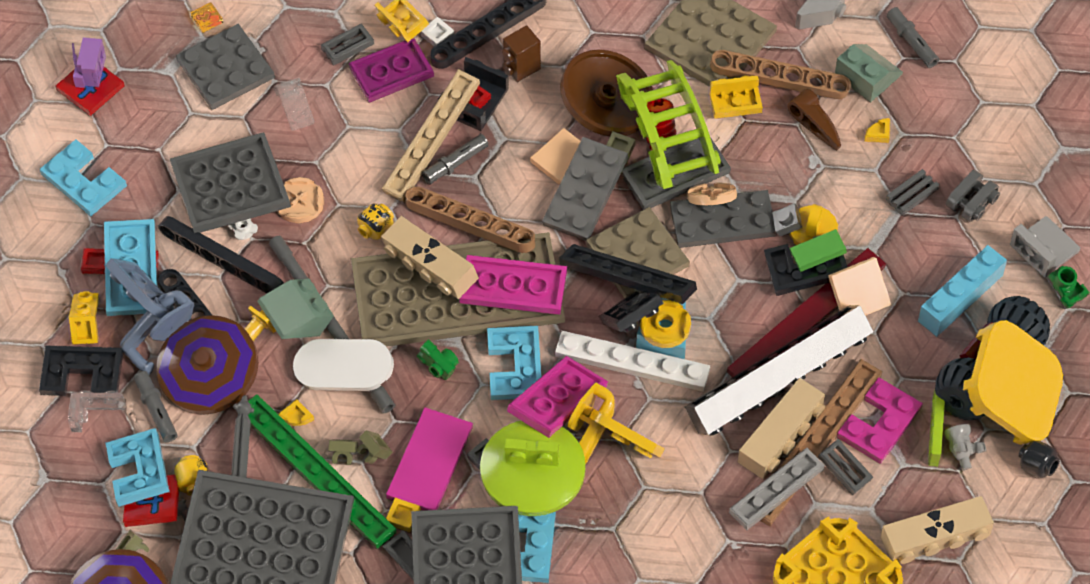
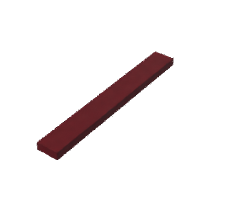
M867 248L851 261L847 267L874 257L877 258L880 271H882L886 263ZM831 283L823 285L727 367V373L731 377L735 376L823 322L839 307Z

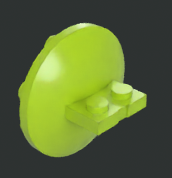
M521 420L511 423L496 432L486 444L480 461L482 483L491 499L500 507L518 506V515L542 516L560 510L575 498L585 478L586 466L583 450L577 439L567 429L561 427L548 438Z

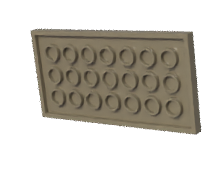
M549 232L535 234V248L528 253H520L489 240L446 246L464 259H466L467 255L555 265ZM528 238L518 240L519 243H528L530 241ZM388 254L351 258L362 339L376 340L386 347L425 342L427 340L432 341L487 333V328L544 326L565 323L563 304L560 315L462 304L460 299L453 295H445L434 282L428 283L417 270H409L398 257L392 258Z

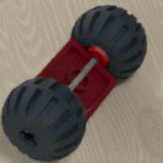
M1021 296L1007 297L995 304L989 313L987 324L982 328L984 329L989 324L1007 320L1021 328L1044 346L1050 334L1049 319L1043 308L1039 307L1035 301H1030L1029 298ZM976 336L959 355L960 358L950 361L940 370L935 383L936 395L945 401L944 409L947 412L949 411L954 417L968 421L986 416L985 414L976 416L970 410L974 406L969 398L968 390H963L964 381L972 377L981 341Z

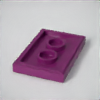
M415 38L409 42L404 40L349 63V69L369 103L434 77V71Z

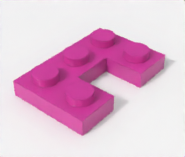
M879 377L865 395L864 401L883 411L884 414L874 427L851 414L838 431L837 438L881 464L922 409L923 403Z

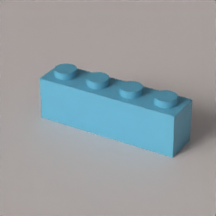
M987 245L921 306L918 322L936 337L939 336L1003 276L1007 259Z

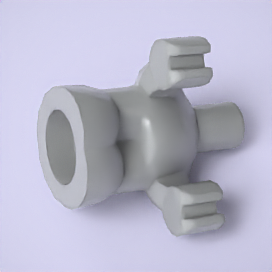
M969 424L956 425L944 431L945 437L949 441V449L954 457L959 460L962 471L972 468L969 459L972 454L986 451L984 442H970L971 427Z

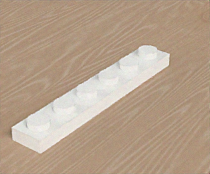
M566 331L561 332L555 351V357L563 359L568 356L579 363L702 392L705 390L710 372V365Z

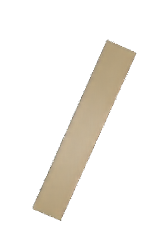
M458 69L382 187L383 192L403 203L405 202L407 190L414 187L421 177L422 172L428 166L479 86V79Z

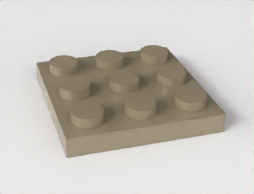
M650 207L586 240V246L589 249L673 275L689 267L690 264L689 259ZM614 283L624 298L636 291V289Z

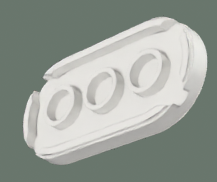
M371 339L312 340L298 350L293 362L296 378L304 386L312 390H375L381 386L380 384L390 378L394 368V360L387 347L381 342Z

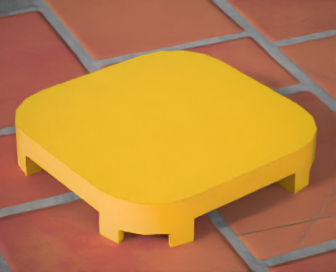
M1007 320L989 324L984 329L979 330L976 336L981 341L972 377L965 380L963 390H968L969 398L974 406L970 410L976 416L985 414L1015 435L1013 442L1019 445L1037 440L1041 441L1048 436L1052 428L1063 383L1061 365L1057 357L1047 347L1015 324Z
M828 516L821 520L820 525L788 553L780 555L776 560L773 583L902 584L903 576L902 566L896 559L892 561L857 528L858 523L850 517L846 520L842 518L830 519Z

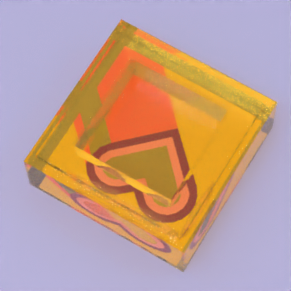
M211 2L190 12L191 18L202 33L223 23V18Z

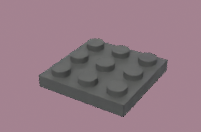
M239 23L176 55L178 63L212 110L275 78L273 70Z

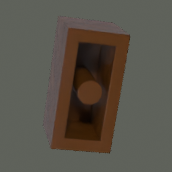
M527 25L503 38L502 54L504 63L502 67L508 76H512L518 83L541 69V41Z

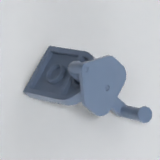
M111 258L105 265L111 272L110 277L127 289L126 294L135 302L138 301L147 310L122 339L120 347L123 353L139 370L147 371L150 375L154 369V363L146 361L136 348L149 334L153 340L165 341L180 326L191 320L194 303L182 291L175 290L164 294L135 262ZM177 301L180 306L175 309L173 304Z

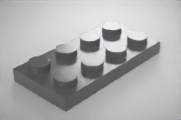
M583 137L542 220L543 225L585 241L589 239L627 162L628 153Z
M711 138L713 148L718 151L721 164L718 165V174L711 172L707 169V166L674 175V178L671 179L673 187L663 189L656 183L650 157H647L623 168L621 176L644 210L688 192L693 186L707 184L730 173L731 167ZM700 139L678 144L664 151L667 164H671V166L704 156Z
M768 190L737 193L735 200L718 205H695L690 203L688 199L670 201L676 241L680 248L776 237Z

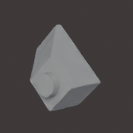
M807 0L797 12L795 28L805 29L832 24L837 17L840 18L846 10L845 0Z

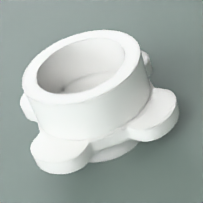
M251 219L228 225L229 229L234 231L235 237L238 240L249 239L258 230V226L253 224Z

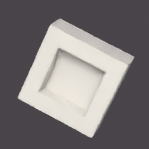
M439 17L435 18L421 31V37L433 47L454 35V30Z

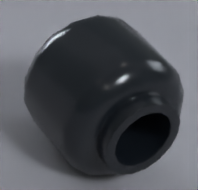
M1039 440L1024 444L1019 452L1021 468L1037 478L1052 476L1060 463L1057 450Z

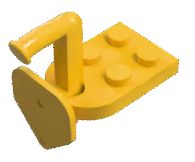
M597 382L581 398L569 419L568 427L576 432L582 427L584 422L590 424L579 442L585 456V465L606 428L613 431L611 437L628 446L633 442L636 444L633 449L649 458H652L653 455L661 457L665 450L660 445L613 420L614 396L610 390ZM596 396L604 400L599 411L592 408Z

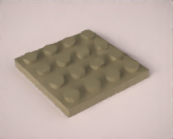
M682 0L645 42L644 49L666 62L672 60L677 66L680 65L683 72L710 87L711 81L733 79V77L719 75L712 71L710 61L713 53L718 50H726L756 56L775 34L777 25L733 0ZM723 58L715 60L718 66L724 67L728 65L727 61ZM741 63L739 68L744 71L749 64Z

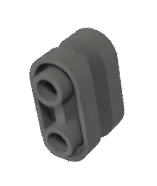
M974 169L953 190L946 201V206L953 211L962 207L964 209L962 212L964 219L969 222L978 221L985 213L987 205H993L999 198V186L991 180L985 185L982 184L983 175ZM974 191L978 192L970 201L968 200Z

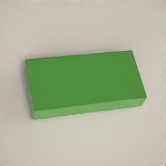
M836 229L790 248V252L800 272L847 253L846 247Z

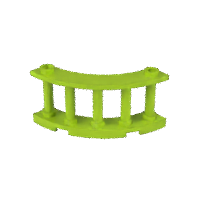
M672 60L667 61L669 71L642 79H631L626 73L616 75L621 99L624 100L631 111H637L639 117L636 118V122L643 138L648 137L652 150L648 153L656 183L663 189L673 187L671 179L676 174L707 166V169L714 174H718V165L721 164L719 153L713 148L701 109L684 76L682 67L680 65L677 66ZM671 80L672 85L645 93L644 91L639 92V89ZM680 93L686 104L655 114L654 112H649L647 108V102ZM691 114L696 129L667 138L659 137L655 127L657 123ZM700 139L704 152L703 157L672 166L667 164L664 154L666 148Z

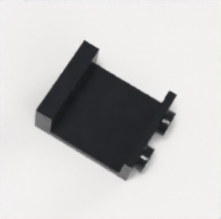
M465 57L464 72L479 79V86L491 94V99L481 109L467 103L456 121L482 131L509 90V76L499 69H493L484 65L479 60Z

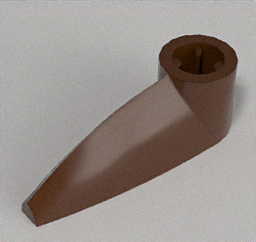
M803 90L787 104L789 113L828 146L836 151L839 150L841 142L838 132L829 116L819 105V98L812 90Z

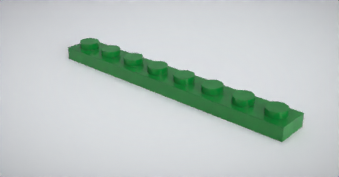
M258 394L248 401L251 407L254 408V412L248 415L251 421L250 426L315 490L354 496L349 523L372 546L378 549L396 534V528Z

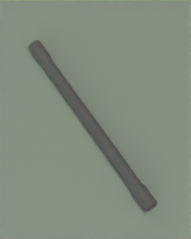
M282 236L272 238L269 242L270 247L278 259L283 262L293 279H309L294 258L292 251ZM333 317L326 327L333 338L349 339L336 318ZM383 386L370 390L371 397L382 413H388L394 409L395 403Z

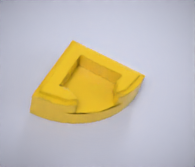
M890 118L880 119L869 127L866 131L864 142L889 143Z
M297 399L278 413L291 426H302L314 421V416Z

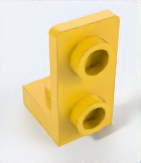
M83 291L73 295L69 314L72 345L98 343L96 312L99 293Z

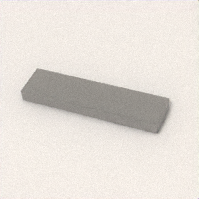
M805 448L729 508V513L748 530L824 470L825 465L808 448Z

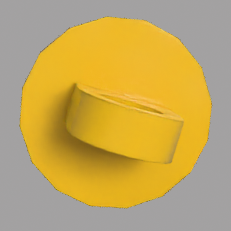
M813 204L799 209L802 228L788 234L791 236L793 243L798 245L835 229L838 232V223L835 216L829 210L823 208V206Z

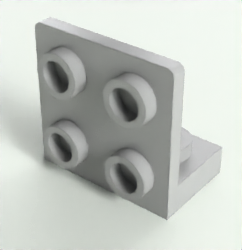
M1047 216L1029 229L1022 224L1014 228L1010 245L1044 278L1080 251V246Z

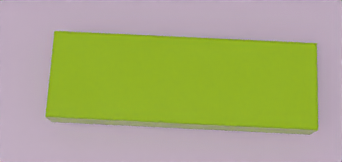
M935 390L932 398L928 464L929 466L938 467L942 450L945 401L936 395Z

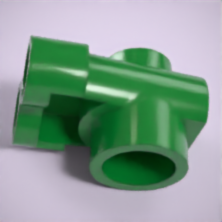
M1061 266L1048 275L1053 288L1058 291L1061 296L1060 301L1066 309H1069L1090 294L1084 284L1080 285L1077 282V273L1071 267Z
M427 340L421 346L420 352L416 356L424 365L429 366V372L434 377H442L444 380H447L453 374L455 366L459 363L454 352L447 348L440 352L437 346L430 340Z

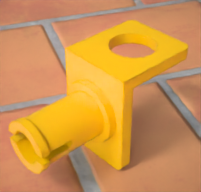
M252 306L248 307L252 314V320L244 329L253 341L264 329H268L273 334L276 332L263 310L259 312Z

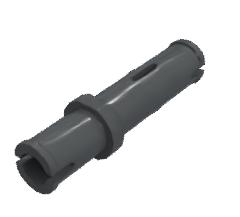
M898 7L888 11L886 17L897 29V34L900 37H904L926 66L932 68L937 65L940 58L916 31L915 24L912 21H908Z
M480 133L448 156L440 157L436 164L422 172L423 179L427 184L431 185L445 174L450 175L456 167L487 148V139Z
M141 371L134 376V380L141 393L140 399L143 404L147 405L164 442H172L178 435L160 399L161 393L159 389L155 388L148 372Z

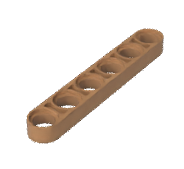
M718 50L713 53L710 61V68L719 75L733 78L758 76L759 83L800 92L810 89L816 95L833 99L845 98L851 88L850 80L844 75L726 50ZM723 58L727 61L728 65L724 67L718 66L715 60ZM747 63L751 66V70L748 72L742 71L739 68V64ZM764 68H771L775 75L771 77L766 76L762 70ZM794 73L798 76L799 80L795 82L787 79L786 74ZM818 78L821 80L822 85L813 86L810 83V79ZM842 83L846 90L837 91L834 89L833 84Z
M412 187L405 194L406 206L412 211L520 253H528L535 248V234L528 228L422 187ZM420 196L423 198L422 200L416 202L410 200L412 197ZM437 204L444 206L440 210H435L432 208L434 205ZM456 213L465 214L462 218H455L453 215ZM478 221H485L487 223L480 227L474 225ZM500 229L509 231L505 235H499L496 233ZM521 238L530 239L528 243L518 242Z

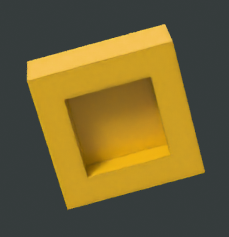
M395 498L386 519L395 528L411 533V511H420V506Z

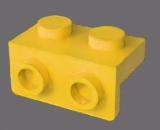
M394 0L385 8L379 2L374 5L379 12L376 14L378 19L385 26L389 24L391 32L397 38L401 36L406 42H409L429 25L426 18L407 0Z
M742 76L740 78L711 81L709 96L714 119L762 113L763 107L758 89V76Z

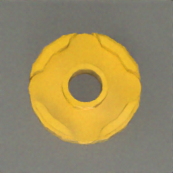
M662 300L664 304L658 307L659 311L649 318L644 316L640 319V330L645 340L653 346L673 348L682 344L688 338L691 330V317L680 303ZM666 319L671 321L672 325L665 328L660 326L659 322Z

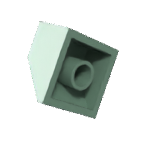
M853 44L837 58L835 69L836 74L846 76L851 82V88L870 103L903 74V71L867 44Z
M310 279L289 280L260 297L257 301L281 339L318 337L334 317L327 303L323 300Z

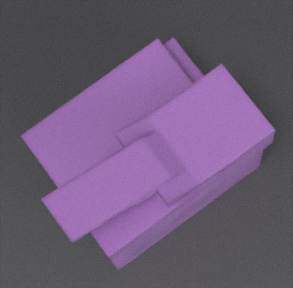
M83 37L79 56L76 55L74 43H72L75 65L73 74L75 87L85 88V86L99 87L106 59L102 39Z

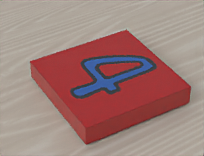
M105 67L103 68L99 87H75L73 80L74 70L55 85L59 93L89 116L94 114L125 86L123 80Z
M175 474L167 475L170 492L124 505L123 523L125 527L177 521L179 487Z

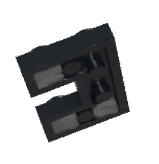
M788 244L764 250L776 296L830 283L828 275L848 268L843 254L800 272L797 264L793 263Z
M636 290L598 317L603 325L620 332H628L638 325L637 321L644 316L649 318L659 311L658 307L664 303L658 294L651 293L648 295V293Z
M46 345L39 387L40 395L66 396L70 373L93 374L90 391L92 397L117 398L123 360L122 348Z

